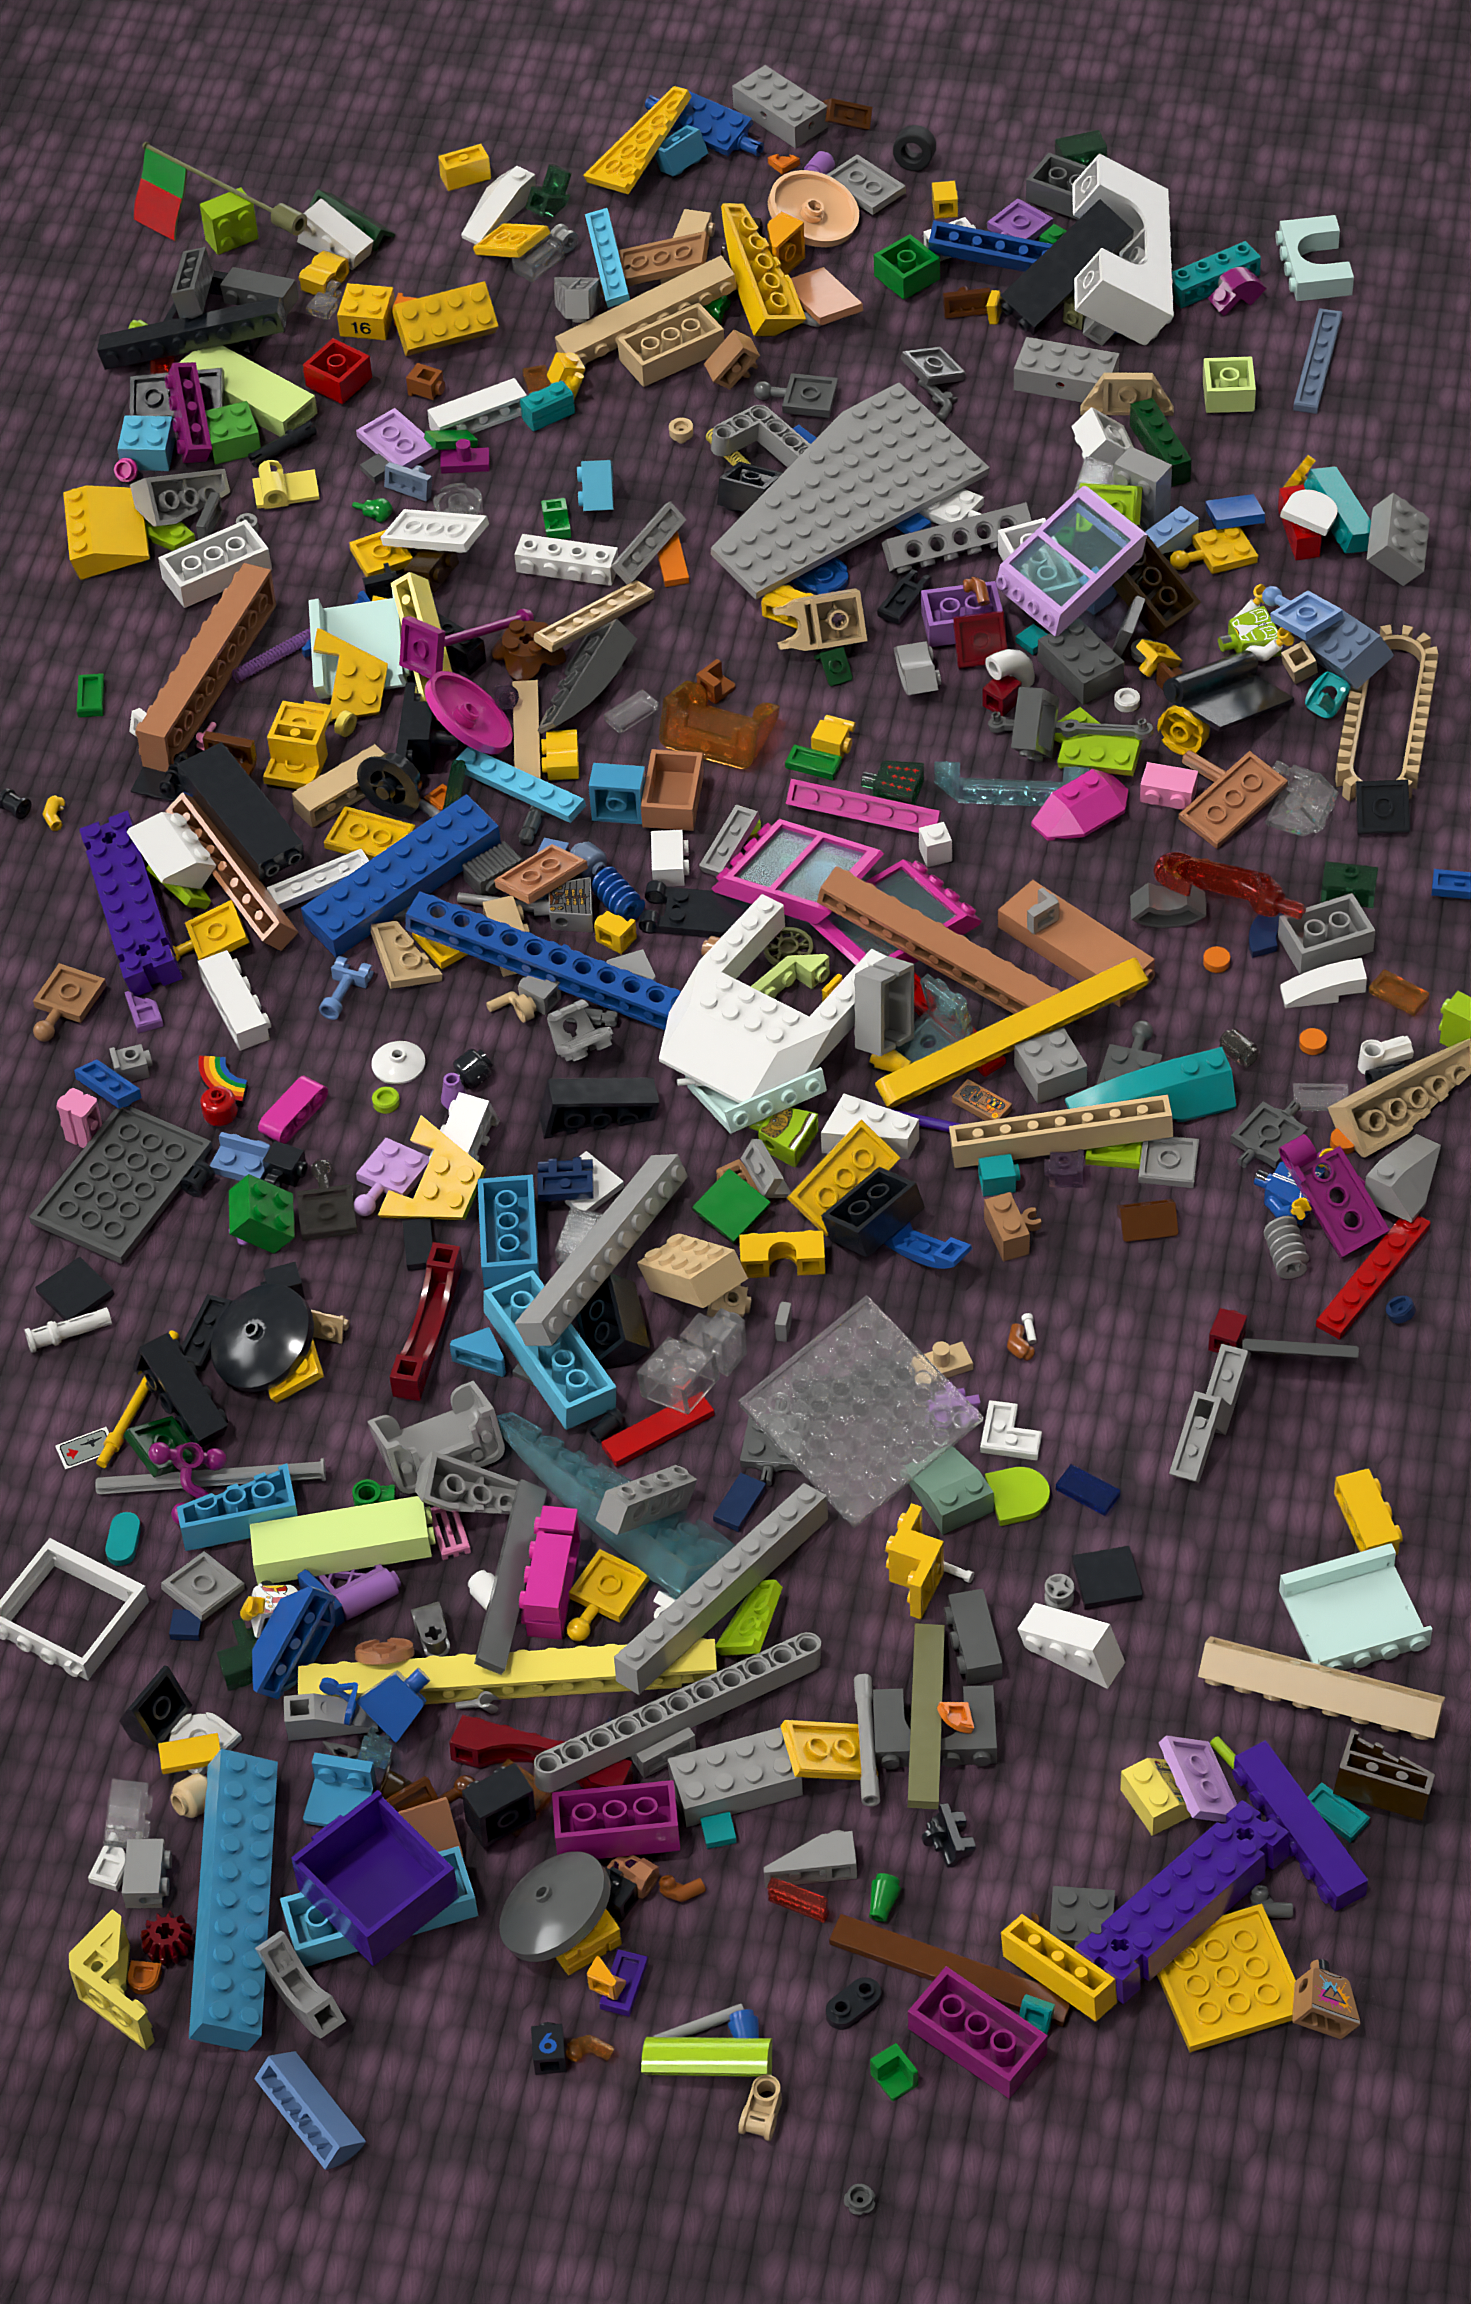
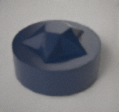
M1404 1295L1394 1297L1386 1305V1313L1394 1323H1404L1410 1320L1416 1312L1412 1299Z

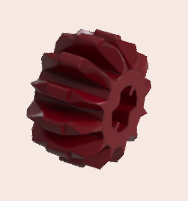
M169 1911L167 1916L163 1918L157 1913L155 1922L146 1920V1929L142 1930L140 1935L143 1941L141 1946L143 1952L149 1955V1959L152 1962L160 1959L161 1964L165 1966L170 1959L177 1964L179 1955L188 1957V1947H192L194 1943L191 1936L193 1931L191 1925L186 1923L182 1915L174 1918V1914Z

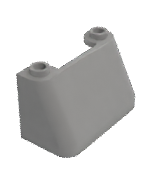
M474 1381L463 1384L452 1392L450 1401L453 1410L400 1430L396 1419L389 1415L379 1416L367 1421L370 1432L395 1484L403 1493H416L415 1487L419 1466L432 1451L480 1468L494 1463L502 1457L505 1447L495 1410Z

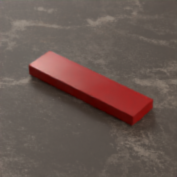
M697 1391L602 1441V1449L617 1468L715 1416L714 1409L702 1393Z

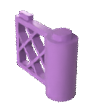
M379 1564L374 1565V1570L366 1574L357 1573L359 1569H353L351 1572L343 1571L316 1577L342 1604L344 1619L348 1621L398 1595V1587L401 1586V1582L394 1571L389 1572ZM335 1578L348 1579L345 1585L336 1590L332 1586Z

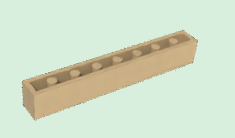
M719 256L556 336L557 350L559 353L572 352L577 354L583 365L618 348V338L698 302L704 306L724 295L730 294L737 289L735 274L724 258Z
M1168 1095L954 1125L949 1126L954 1167L960 1168L978 1165V1158L1011 1154L1012 1160L1169 1138L1173 1137V1124Z
M1211 1636L1205 1642L1198 1677L1205 1678V1682L1211 1685L1222 1686L1224 1683L1234 1686V1690L1241 1693L1259 1692L1268 1700L1281 1701V1699L1293 1701L1292 1704L1296 1707L1310 1709V1706L1320 1708L1322 1713L1338 1717L1340 1714L1352 1717L1351 1720L1356 1723L1369 1724L1370 1721L1381 1724V1728L1387 1731L1398 1732L1400 1729L1411 1732L1410 1735L1412 1737L1422 1740L1435 1737L1445 1700L1443 1696Z

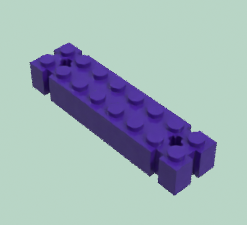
M127 810L109 817V823L100 825L98 821L79 830L87 849L86 854L116 955L120 961L119 965L123 978L130 992L134 996H139L152 991V985L161 982L165 986L181 980L183 977L175 958L176 954L151 873L146 869L148 863L127 834L128 829L135 826Z
M1243 1800L1240 1801L1226 1814V1824L1219 1822L1214 1824L1101 1924L1100 1935L1092 1932L1075 1947L1076 1952L1115 1978L1117 2000L1123 2004L1126 2003L1141 1989L1140 1980L1143 1977L1148 1981L1155 1977L1265 1878V1868L1267 1866L1274 1870L1290 1856L1289 1831L1271 1819L1268 1822H1262L1261 1812Z

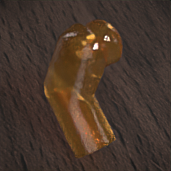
M585 2035L574 2038L568 2043L569 2048L566 2050V2055L572 2061H579L583 2054L593 2053L608 2061L615 2047L594 2035Z

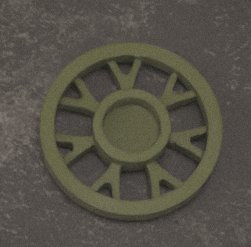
M784 927L774 938L778 942V946L769 943L764 948L766 959L776 966L781 962L780 959L782 957L812 955L813 942L805 931L794 927ZM782 934H791V937L783 938ZM800 936L805 939L801 943L797 941ZM809 948L808 952H800L799 949ZM778 951V954L771 956L769 953Z

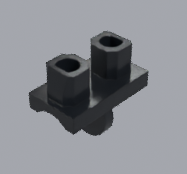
M948 1803L940 1804L938 1807L939 1813L926 1824L928 1830L922 1834L921 1839L925 1846H934L936 1852L941 1851L947 1868L955 1867L960 1858L972 1856L976 1845L973 1837H960L959 1832H963L966 1828L967 1820L964 1812L951 1811Z

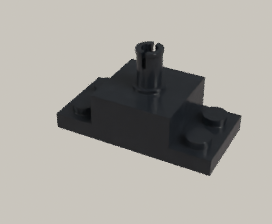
M406 683L396 754L408 759L420 774H433L437 746L459 747L460 740L449 731L437 730L436 716L428 703L422 702V694L417 693L416 683Z

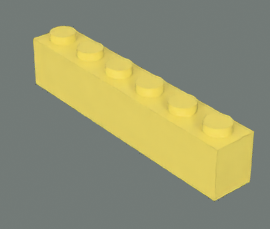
M409 572L391 583L401 625L403 617L411 616L441 629L428 579ZM444 647L443 671L452 672L447 650ZM413 671L418 691L422 694V702H427L425 685L430 679Z

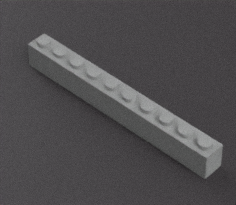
M678 1154L650 1156L517 1319L515 1325L525 1346H552L686 1180L688 1175Z
M803 1483L614 1656L616 1681L638 1695L642 1693L828 1520L827 1495Z

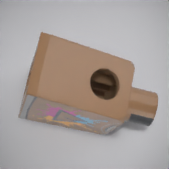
M1314 1960L1310 1964L1311 1969L1298 1978L1294 1984L1293 2023L1338 2039H1343L1360 2025L1350 1982L1344 1977L1330 1973L1327 1960Z

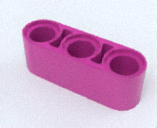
M307 1076L299 1077L261 1118L258 1126L259 1132L275 1141L286 1144L323 1105L328 1096V1088Z

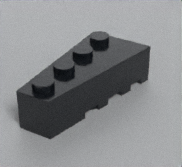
M654 1078L548 1079L539 1111L543 1138H553V1133L566 1131L567 1135L577 1134V1129L592 1126L594 1130L605 1129L610 1123L616 1122L619 1126L653 1121L659 1106Z
M169 1332L140 1346L133 1365L134 1371L137 1375L141 1373L145 1375L147 1380L145 1382L146 1387L151 1393L155 1391L159 1393L162 1408L168 1414L174 1413L176 1416L174 1419L190 1441L197 1443L202 1448L224 1436L228 1427L227 1416L221 1408L217 1409L212 1401L213 1395L206 1385L203 1386L197 1378L198 1372L194 1364L187 1362L183 1356V1348L177 1339H172Z

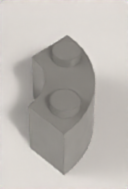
M927 641L894 647L899 676L907 695L938 690V685H941L940 672L935 670L932 663L933 651L931 646H927Z

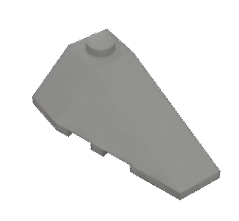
M1416 1134L1382 1158L1367 1174L1365 1189L1375 1206L1412 1223L1425 1208L1441 1145Z

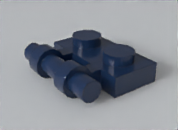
M573 1157V1160L557 1161V1158H551L546 1162H538V1202L594 1199L593 1159L582 1160V1157Z

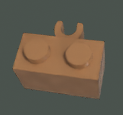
M733 330L706 360L704 365L713 382L730 390L742 376L745 378L750 377L748 372L750 367L758 368L755 361L759 358L760 354L750 337Z
M1011 1192L984 1199V1221L1003 1262L1028 1255L1030 1247L1029 1231H1037L1041 1228V1219L1030 1220L1036 1217V1208H1028L1023 1214H1020Z

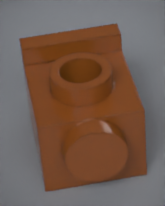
M417 363L406 377L408 396L413 397L416 394L433 400L436 395H442L445 390L442 370Z

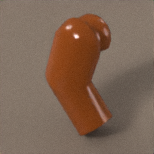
M977 577L963 580L964 591L966 593L971 591L975 593L979 606L990 604L985 581Z

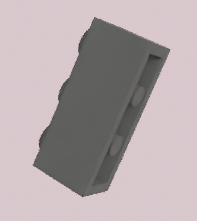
M232 267L220 284L224 303L237 306L280 297L286 315H288L299 299L295 279Z
M983 1589L948 1595V1607H944L946 1624H952L953 1632H950V1639L953 1650L958 1649L960 1656L956 1657L959 1674H965L967 1685L1002 1679V1659Z

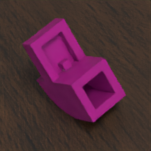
M1235 267L1219 277L1223 283L1208 299L1225 316L1240 299L1251 306L1267 288L1247 268Z

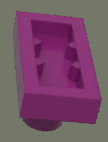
M458 440L456 442V449L441 450V474L488 472L490 470L489 448H471L469 440Z

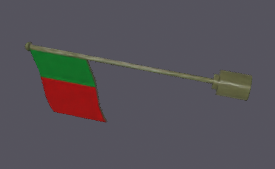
M149 142L143 143L142 147L145 150L143 173L134 206V220L176 241L177 223L185 196L187 172L189 170L271 212V222L273 225L295 236L300 235L305 230L307 216L284 203L271 208L150 146Z

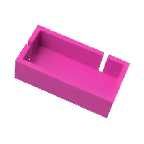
M543 1506L541 1516H536L534 1534H537L536 1541H531L529 1558L532 1559L531 1566L525 1567L524 1583L527 1584L526 1591L521 1590L519 1597V1608H522L521 1624L526 1625L527 1636L562 1640L570 1602L569 1591L573 1586L581 1545L578 1509Z

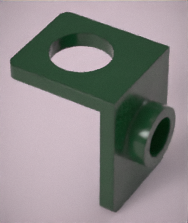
M844 647L814 656L815 660L821 659L829 686L852 680Z

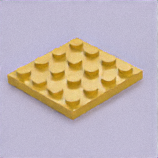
M1262 1904L1223 1915L1157 1974L1189 2052L1293 2020L1294 1984L1296 1980Z

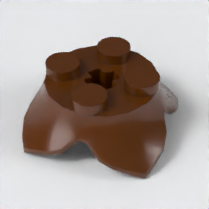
M513 620L503 636L493 646L491 650L492 657L499 661L505 660L506 670L515 681L531 680L539 673L543 663L557 666L566 662V654L563 647L550 652L534 641V634L548 627L547 623Z

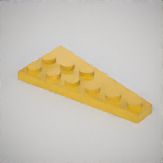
M673 86L583 175L585 180L591 184L629 194L692 96L689 91Z

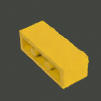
M1369 1468L1336 1477L1334 1494L1359 1551L1363 1552L1392 1543L1396 1555H1398L1399 1544L1403 1541L1402 1532L1398 1525L1394 1526L1391 1519V1507L1381 1497L1382 1490L1379 1480L1377 1478L1373 1479Z

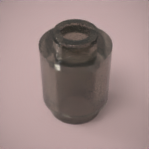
M1238 1029L1225 1031L1219 1039V1047H1222L1224 1053L1239 1066L1249 1067L1259 1056L1260 1051L1257 1049V1045Z

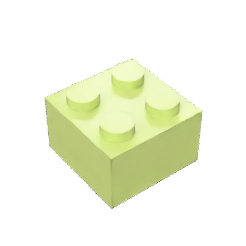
M1252 357L1204 358L1203 389L1206 413L1254 411L1256 387Z

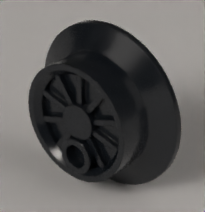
M386 753L381 757H368L360 763L357 769L358 784L363 794L375 807L397 817L409 816L417 810L420 804L419 791L422 787V779L417 768L408 759L399 754Z

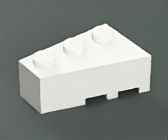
M1035 1603L1018 1627L1026 1649L1107 1689L1125 1664L1111 1625L1108 1623Z

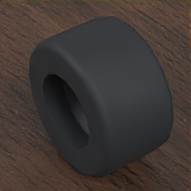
M910 125L902 129L893 145L895 161L902 168L910 171H919L927 167L936 151L934 135L927 128L919 125ZM914 143L918 145L922 152L915 153L911 151L907 144Z

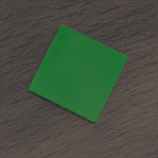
M729 1168L696 1202L692 1209L730 1242L735 1244L740 1239L739 1235H743L771 1206V1202Z

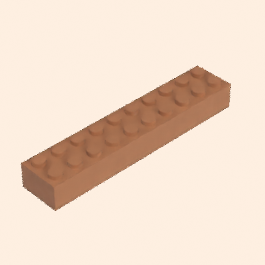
M243 563L240 570L235 572L229 587L224 589L218 604L213 606L207 621L203 622L197 637L192 639L188 651L181 656L179 665L175 671L170 673L168 682L164 688L159 690L157 699L153 705L149 706L145 718L142 722L138 723L135 735L138 737L139 755H141L144 767L166 772L169 765L174 764L175 754L181 751L184 752L232 677L233 669L239 666L276 607L271 569Z

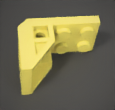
M112 1909L70 1951L69 1970L78 1998L147 2050L155 2042L151 2030L152 2024L148 2020V2010L138 2000L135 1999L132 2002L125 1996L130 1944L121 1915Z

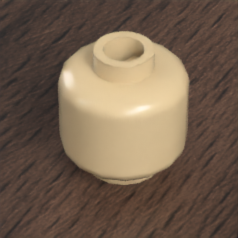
M195 1773L174 1785L170 1798L173 1808L179 1815L194 1818L205 1812L207 1778L202 1774Z

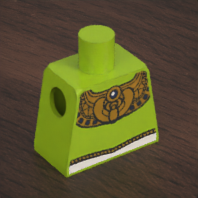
M790 1107L749 1125V1128L759 1132V1139L762 1140L769 1154L792 1167H796L819 1131L818 1114Z

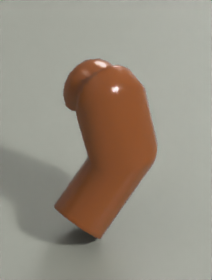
M1012 1324L1007 1342L1008 1351L1019 1359L1023 1358V1360L1029 1361L1033 1358L1035 1349L1029 1346V1343L1023 1339L1024 1326Z
M665 1875L659 1880L661 1894L664 1897L679 1902L687 1901L706 1892L701 1878L685 1885L676 1882L672 1875Z

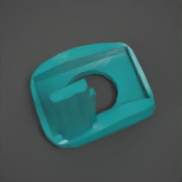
M1325 672L1309 689L1305 699L1307 708L1323 718H1332L1337 714L1349 694L1350 683L1331 672ZM1327 687H1334L1337 690V695L1333 700L1328 693H1323L1322 691Z

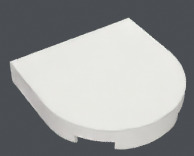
M1300 490L1290 496L1281 511L1280 517L1326 536L1335 521L1337 506L1331 498L1321 492Z
M206 1712V1714H187L183 1716L170 1732L169 1741L218 1733L220 1748L231 1751L242 1740L240 1733L220 1717ZM208 1766L188 1771L192 1774L199 1773L204 1775L207 1773Z

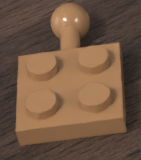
M59 963L33 1000L35 1008L49 1012L45 1020L35 1024L33 1028L35 1038L42 1042L52 1039L55 1033L54 1025L60 1016L81 1023L107 986L105 978Z

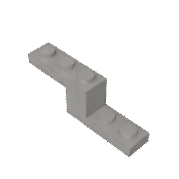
M1221 1344L1206 1394L1194 1392L1169 1472L1170 1475L1196 1483L1200 1482L1214 1433L1223 1435L1227 1433L1251 1353L1249 1351Z

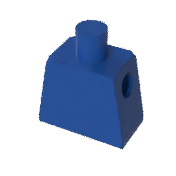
M417 1668L407 1679L397 1670L361 1694L356 1703L396 1743L427 1700L419 1691L430 1682V1679L420 1668Z

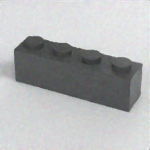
M206 247L183 251L171 292L180 319H193L203 314L214 273Z

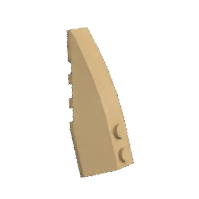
M1471 1039L1464 1040L1406 1066L1327 1107L1335 1128H1338L1354 1144V1150L1361 1157H1366L1407 1135L1420 1119H1424L1431 1112L1430 1109L1438 1102H1442L1449 1095L1448 1092L1453 1087L1460 1085L1471 1074Z

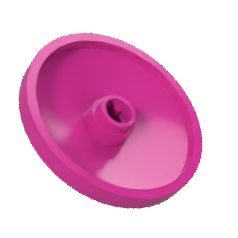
M440 671L435 673L426 683L425 697L430 709L440 723L461 742L486 754H499L511 743L513 732L505 713L495 700L474 682L453 672Z

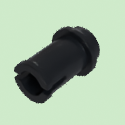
M608 1409L606 1416L588 1431L592 1438L601 1444L617 1428L621 1429L626 1420L618 1409Z

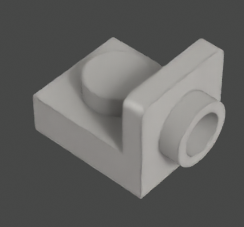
M1044 888L1038 890V904L1033 905L1027 910V929L1032 934L1038 933L1059 920V901L1054 894H1050Z

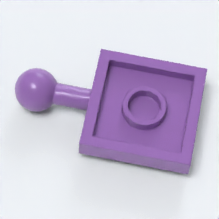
M1017 198L987 222V229L995 233L1035 240L1053 225V218Z

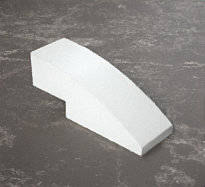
M1362 958L1325 965L1284 982L1280 985V990L1285 1008L1336 1003L1339 1000V995L1366 992L1367 977Z

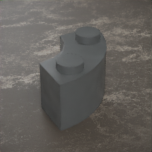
M1188 881L1168 887L1156 886L1148 882L1130 895L1131 920L1142 925L1157 928H1174L1189 925L1206 916L1205 891Z

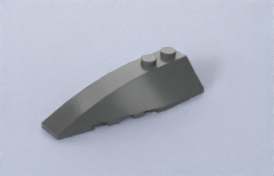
M618 619L589 632L585 636L564 671V674L567 676L566 679H562L557 686L560 691L551 699L553 706L546 711L538 728L540 733H544L576 715L590 704L606 688L609 682L622 671V664L633 653L632 647L636 643L637 638Z

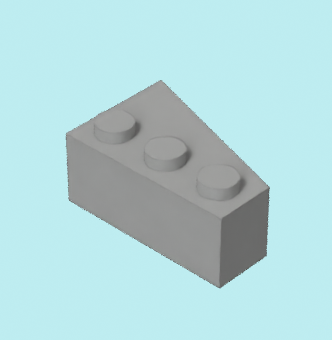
M554 277L555 306L566 319H572V322L576 323L586 322L600 308V278Z

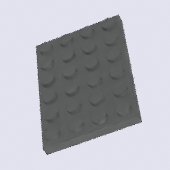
M131 1106L120 1109L116 1107L29 1216L30 1223L123 1264L182 1188L180 1181L183 1177H187L190 1174L195 1161H203L213 1148L212 1142Z

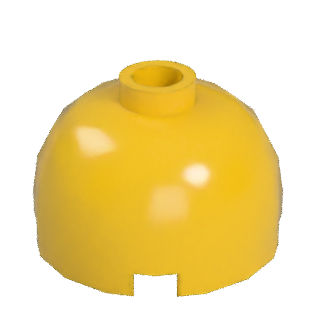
M1173 705L1158 719L1157 729L1158 732L1161 730L1164 736L1162 739L1164 745L1177 754L1184 755L1188 750L1196 753L1209 738L1210 726L1194 717L1190 711L1183 707Z

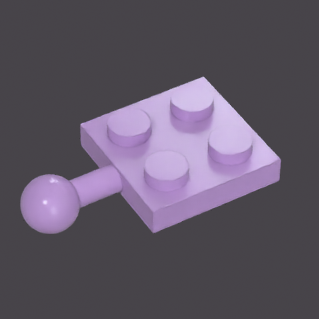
M385 1138L356 1173L357 1181L372 1187L367 1194L359 1195L355 1199L354 1210L361 1216L371 1215L375 1210L377 1198L382 1192L387 1194L388 1190L407 1197L423 1177L429 1163V1156Z

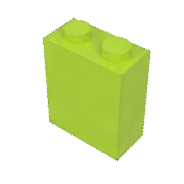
M1457 991L1451 999H1446L1441 1008L1443 1019L1439 1025V1031H1441L1440 1043L1447 1047L1471 1039V997Z

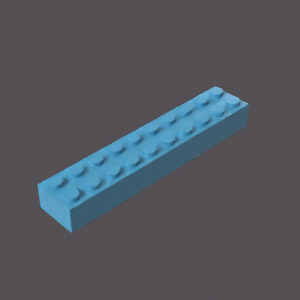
M222 1748L208 1764L189 2039L248 2051L262 2035L266 1967L255 1948L267 1940L278 1762Z

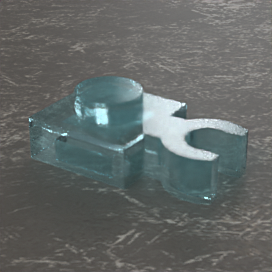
M371 1727L368 1735L363 1737L357 1759L373 1762L374 1768L386 1769L393 1746L389 1744V1735L386 1733L385 1736H379L375 1733V1728Z

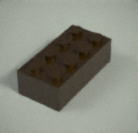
M1148 535L1142 557L1112 584L1129 607L1135 597L1145 598L1138 619L1155 640L1189 616L1201 604V601ZM1113 542L1101 551L1093 561L1099 570L1102 569L1122 548Z

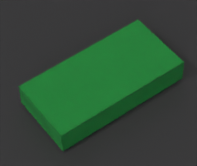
M468 430L425 431L424 439L435 450L456 449V442L460 439L469 440L471 448H477L478 439Z
M103 673L78 675V718L103 716L105 684Z
M794 744L785 761V768L834 780L842 764V757Z

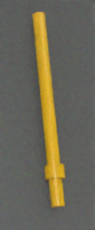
M169 1331L172 1339L178 1340L179 1334L175 1331ZM145 1376L114 1431L108 1434L103 1443L105 1447L96 1461V1464L102 1468H106L114 1452L119 1451L124 1442L123 1435L126 1429L130 1426L149 1392L145 1385V1382H147Z

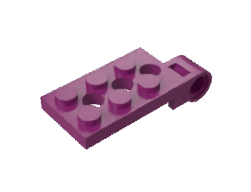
M1302 1134L1278 1148L1282 1161L1302 1195L1308 1200L1312 1212L1340 1259L1390 1230L1341 1146L1317 1158L1314 1145L1305 1134ZM1317 1165H1325L1329 1169V1177L1327 1179H1321L1316 1175L1315 1168ZM1332 1189H1339L1343 1193L1344 1199L1342 1203H1334L1330 1199L1329 1194ZM1346 1213L1356 1215L1358 1219L1356 1227L1351 1228L1344 1223V1215Z

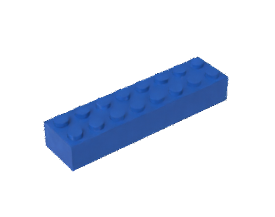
M467 794L301 907L304 925L335 958L341 956L371 935V924L391 921L393 916L413 903L419 891L430 894L462 872V865L467 863L468 860L471 861L472 858L480 856L481 853L484 854L490 848L493 849L498 843L501 844L499 826Z

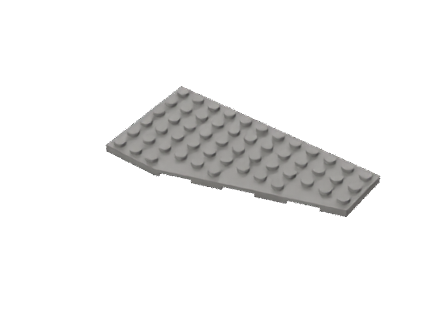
M897 383L843 411L711 547V555L755 599H758L989 475L990 467L902 384Z

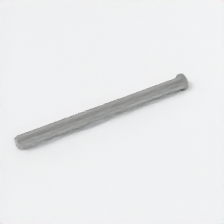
M321 1458V1461L288 1464L291 1481L322 1479V1481H326L324 1458ZM283 1464L222 1468L218 1471L210 1469L192 1471L191 1478L192 1482L199 1487L227 1486L236 1483L240 1485L254 1481V1476L263 1472L266 1475L278 1471V1466ZM171 1472L155 1478L151 1474L98 1477L95 1482L96 1492L99 1495L183 1489L180 1483V1472Z

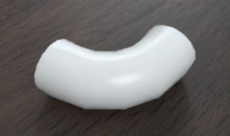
M1006 649L986 658L987 670L994 679L1000 680L1010 675L1022 682L1021 687L1033 685L1035 677L1033 663L1022 651Z

